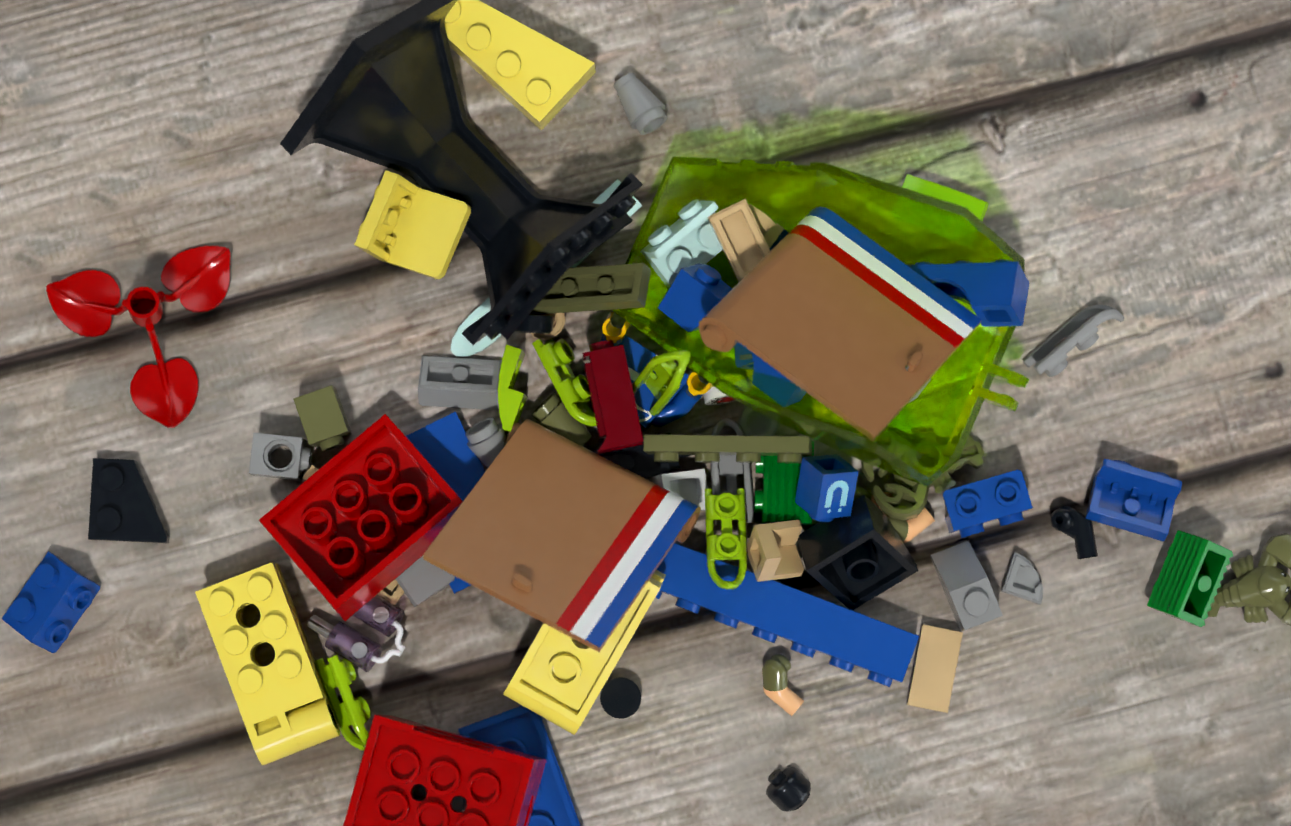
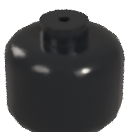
M787 767L783 771L776 769L768 778L771 784L766 789V795L784 812L797 810L810 796L811 783L795 767Z

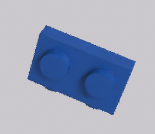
M1104 459L1094 477L1085 519L1164 542L1169 534L1174 504L1181 491L1182 481L1171 478L1162 472H1150L1133 467L1122 460Z
M1014 470L949 489L942 494L948 516L945 517L949 533L959 531L961 538L984 532L983 523L998 519L1000 527L1024 520L1022 512L1033 508L1021 470Z
M48 551L8 608L2 620L31 643L51 653H56L62 643L68 638L69 633L82 614L91 605L92 600L100 590V586Z

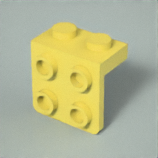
M385 170L382 180L375 190L374 199L366 218L360 225L358 237L354 245L378 260L434 279H441L447 272L471 214V207L463 201L419 188L399 174Z

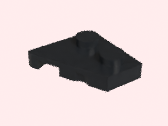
M93 458L88 539L169 544V535L164 529L155 509L156 505L146 488L144 477L137 461Z

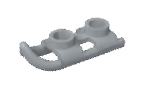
M1107 305L1087 307L1076 314L1027 356L1023 362L1028 368L1035 363L1036 365L1033 367L1040 375L1045 371L1049 377L1056 376L1067 367V353L1075 346L1078 350L1082 351L1095 344L1099 338L1097 334V326L1110 319L1122 322L1124 316L1118 310ZM1066 337L1064 341H1062L1057 347L1054 348L1056 344H1058L1063 338Z
M729 418L720 420L711 434L719 435L723 427L730 426L738 436H746L741 426ZM720 455V462L710 463L713 495H720L722 493L737 495L736 475L743 474L747 523L755 522L750 463L736 462V455ZM719 475H725L726 491L720 492ZM715 520V525H721V521Z

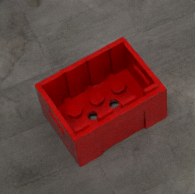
M374 715L343 826H528L547 759L396 716ZM417 784L423 785L427 790V795L422 801L414 799L412 795V790ZM456 796H462L467 801V807L463 812H457L452 807V800Z

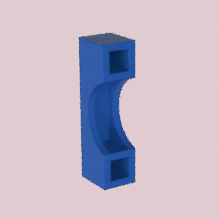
M1006 259L985 263L960 260L952 264L918 262L915 265H907L951 298L971 305L976 316L982 319L981 324L983 327L1023 326L1030 282L1019 262Z
M698 263L680 270L658 309L689 333L699 329V322L732 288L721 280V275L716 269L709 265ZM751 351L754 363L752 383L783 408L802 400L806 391Z

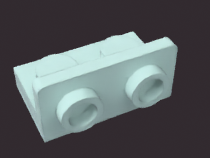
M698 199L691 201L678 212L681 218L670 227L664 225L654 231L647 239L650 244L640 251L668 289L682 268L698 263L706 264L723 250L708 220V217L715 214V211L719 208L715 201L701 200L699 202Z

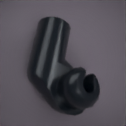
M1062 506L1052 513V526L1075 540L1078 559L1098 556L1092 521L1085 519L1086 516L1074 508Z

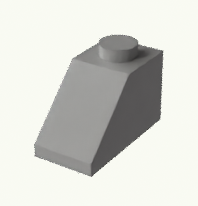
M969 540L930 555L959 631L968 630L1003 616L990 581Z

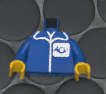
M611 312L602 325L603 334L600 342L613 340L614 346L624 345L631 383L633 384L647 363L657 355L625 335L631 323L628 318L622 328L614 327L611 323L614 312ZM699 366L690 375L684 373L677 392L663 410L655 416L651 415L649 411L658 400L644 383L633 392L640 425L646 429L651 425L663 427L686 416L702 397V394L708 392L716 384V377L710 380L708 384L702 383L698 375L704 366Z

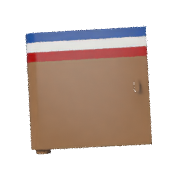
M819 206L813 208L702 318L698 328L703 343L710 349L728 352L740 342L859 432L874 441L980 325L982 319L839 215L826 207Z
M526 419L522 424L517 422L513 425L511 432L507 436L504 448L423 554V559L600 652L676 540L683 543L689 537L698 520L701 507L538 423Z

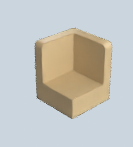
M800 520L754 525L747 543V554L757 582L802 576L804 567L796 547V542L802 530Z

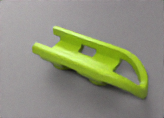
M541 339L533 342L532 345L568 413L584 425L597 426L595 414L587 405L590 401L589 397H591L588 381L581 374L575 377L570 368L572 365L571 361L575 359L570 345L564 339H560L556 343L553 339L544 344Z
M674 351L653 357L632 384L634 392L645 383L658 400L649 411L651 415L659 414L679 389L690 360V351Z
M705 489L708 572L713 582L719 588L736 589L743 582L747 569L745 489H737V495L731 493L713 495L712 489ZM714 520L721 521V535H714ZM732 520H738V535L732 533ZM715 560H739L736 579L734 581L721 579L715 568Z
M337 654L327 658L329 664L326 665L323 658L315 660L316 669L343 737L352 746L364 751L369 736L364 723L370 718L371 713L365 699L362 697L354 698L350 685L356 679L354 666L346 658L339 660ZM336 687H338L341 697L343 699V702L341 703L335 691ZM353 725L357 736L351 731L349 726Z

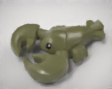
M886 433L878 435L874 441L869 439L864 444L861 454L862 472L869 482L874 480V464L879 463L880 470L878 475L881 478L887 474L895 457L899 460L894 472V481L899 485H884L885 492L891 493L893 497H888L878 485L872 489L874 500L880 509L891 518L904 521L916 518L927 504L930 487L933 486L935 492L941 494L942 491L949 490L950 487L956 485L955 480L950 475L954 471L961 469L966 463L976 470L982 467L984 464L982 460L984 451L980 442L974 441L972 435L964 436L960 446L943 445L937 447L936 435L934 433L914 434L912 438L917 447L916 449L898 437Z
M1284 533L1271 537L1263 547L1261 558L1256 568L1253 565L1252 555H1247L1238 559V561L1232 562L1231 568L1237 578L1222 584L1217 589L1218 594L1214 596L1215 602L1210 604L1212 610L1207 612L1208 617H1217L1221 606L1226 608L1244 607V620L1247 623L1267 622L1268 616L1264 608H1269L1283 623L1291 626V599L1289 603L1285 600L1291 590V577L1276 567L1277 562L1291 569V534Z

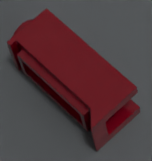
M613 340L590 344V351L584 352L582 357L583 361H590V363H585V371L599 438H606L597 454L643 445L644 441L624 345L614 346Z

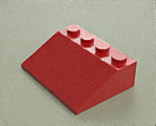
M384 414L260 518L259 521L341 618L346 621L423 556L463 501L392 420Z

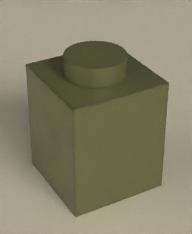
M333 385L293 399L310 446L313 448L320 446L322 451H327L345 444L343 437L349 436L352 433L339 395Z

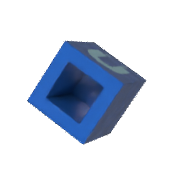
M838 454L802 457L795 503L805 510L812 519L820 522H830L834 518L851 516L859 471Z

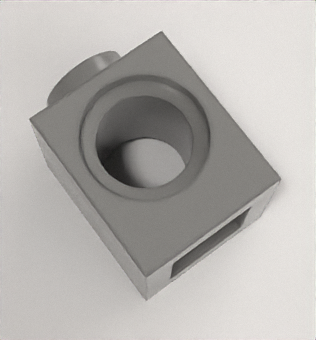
M253 433L249 474L260 477L302 481L303 472H307L312 464V448H306L307 440L301 437ZM282 446L289 447L292 452V461L285 468H276L272 462L274 451Z

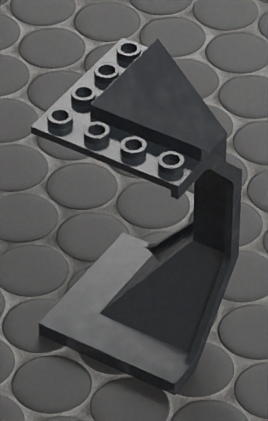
M421 0L351 42L280 144L290 155H293L309 144L319 143L405 173L413 178L422 189L468 204L471 207V214L464 232L479 247L482 253L491 309L487 314L467 327L462 335L472 345L485 336L492 340L500 333L508 340L567 269L633 221L627 212L636 204L632 197L643 184L630 173L602 204L544 196L536 192L473 127L467 118L445 31V18L457 0Z

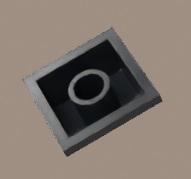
M865 495L853 501L851 516L834 518L830 522H819L802 532L798 537L806 571L852 611L919 571L917 564L888 517Z

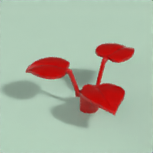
M201 246L178 253L166 263L161 273L162 284L172 294H164L162 291L156 293L149 287H137L129 293L127 299L123 300L122 305L118 308L116 306L121 299L119 286L112 276L102 271L86 270L78 272L46 286L49 302L57 317L68 329L81 336L96 337L104 335L111 328L112 315L120 316L128 310L132 320L137 325L146 327L157 361V365L148 364L142 366L134 374L130 385L134 404L145 416L167 428H175L188 417L198 396L197 374L191 364L183 358H175L166 363L164 362L154 325L162 318V302H174L179 298L182 306L191 312H207L221 304L230 286L231 253L227 247Z

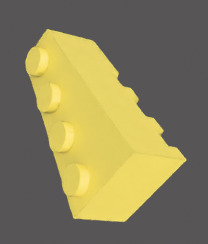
M457 0L445 18V31L449 47L540 130L556 116L596 73L594 62L479 0Z

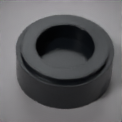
M528 315L515 332L551 333L553 331V317Z
M623 677L608 681L600 694L602 708L608 715L614 718L623 719L630 717L638 710L641 703V692L638 686L632 680Z

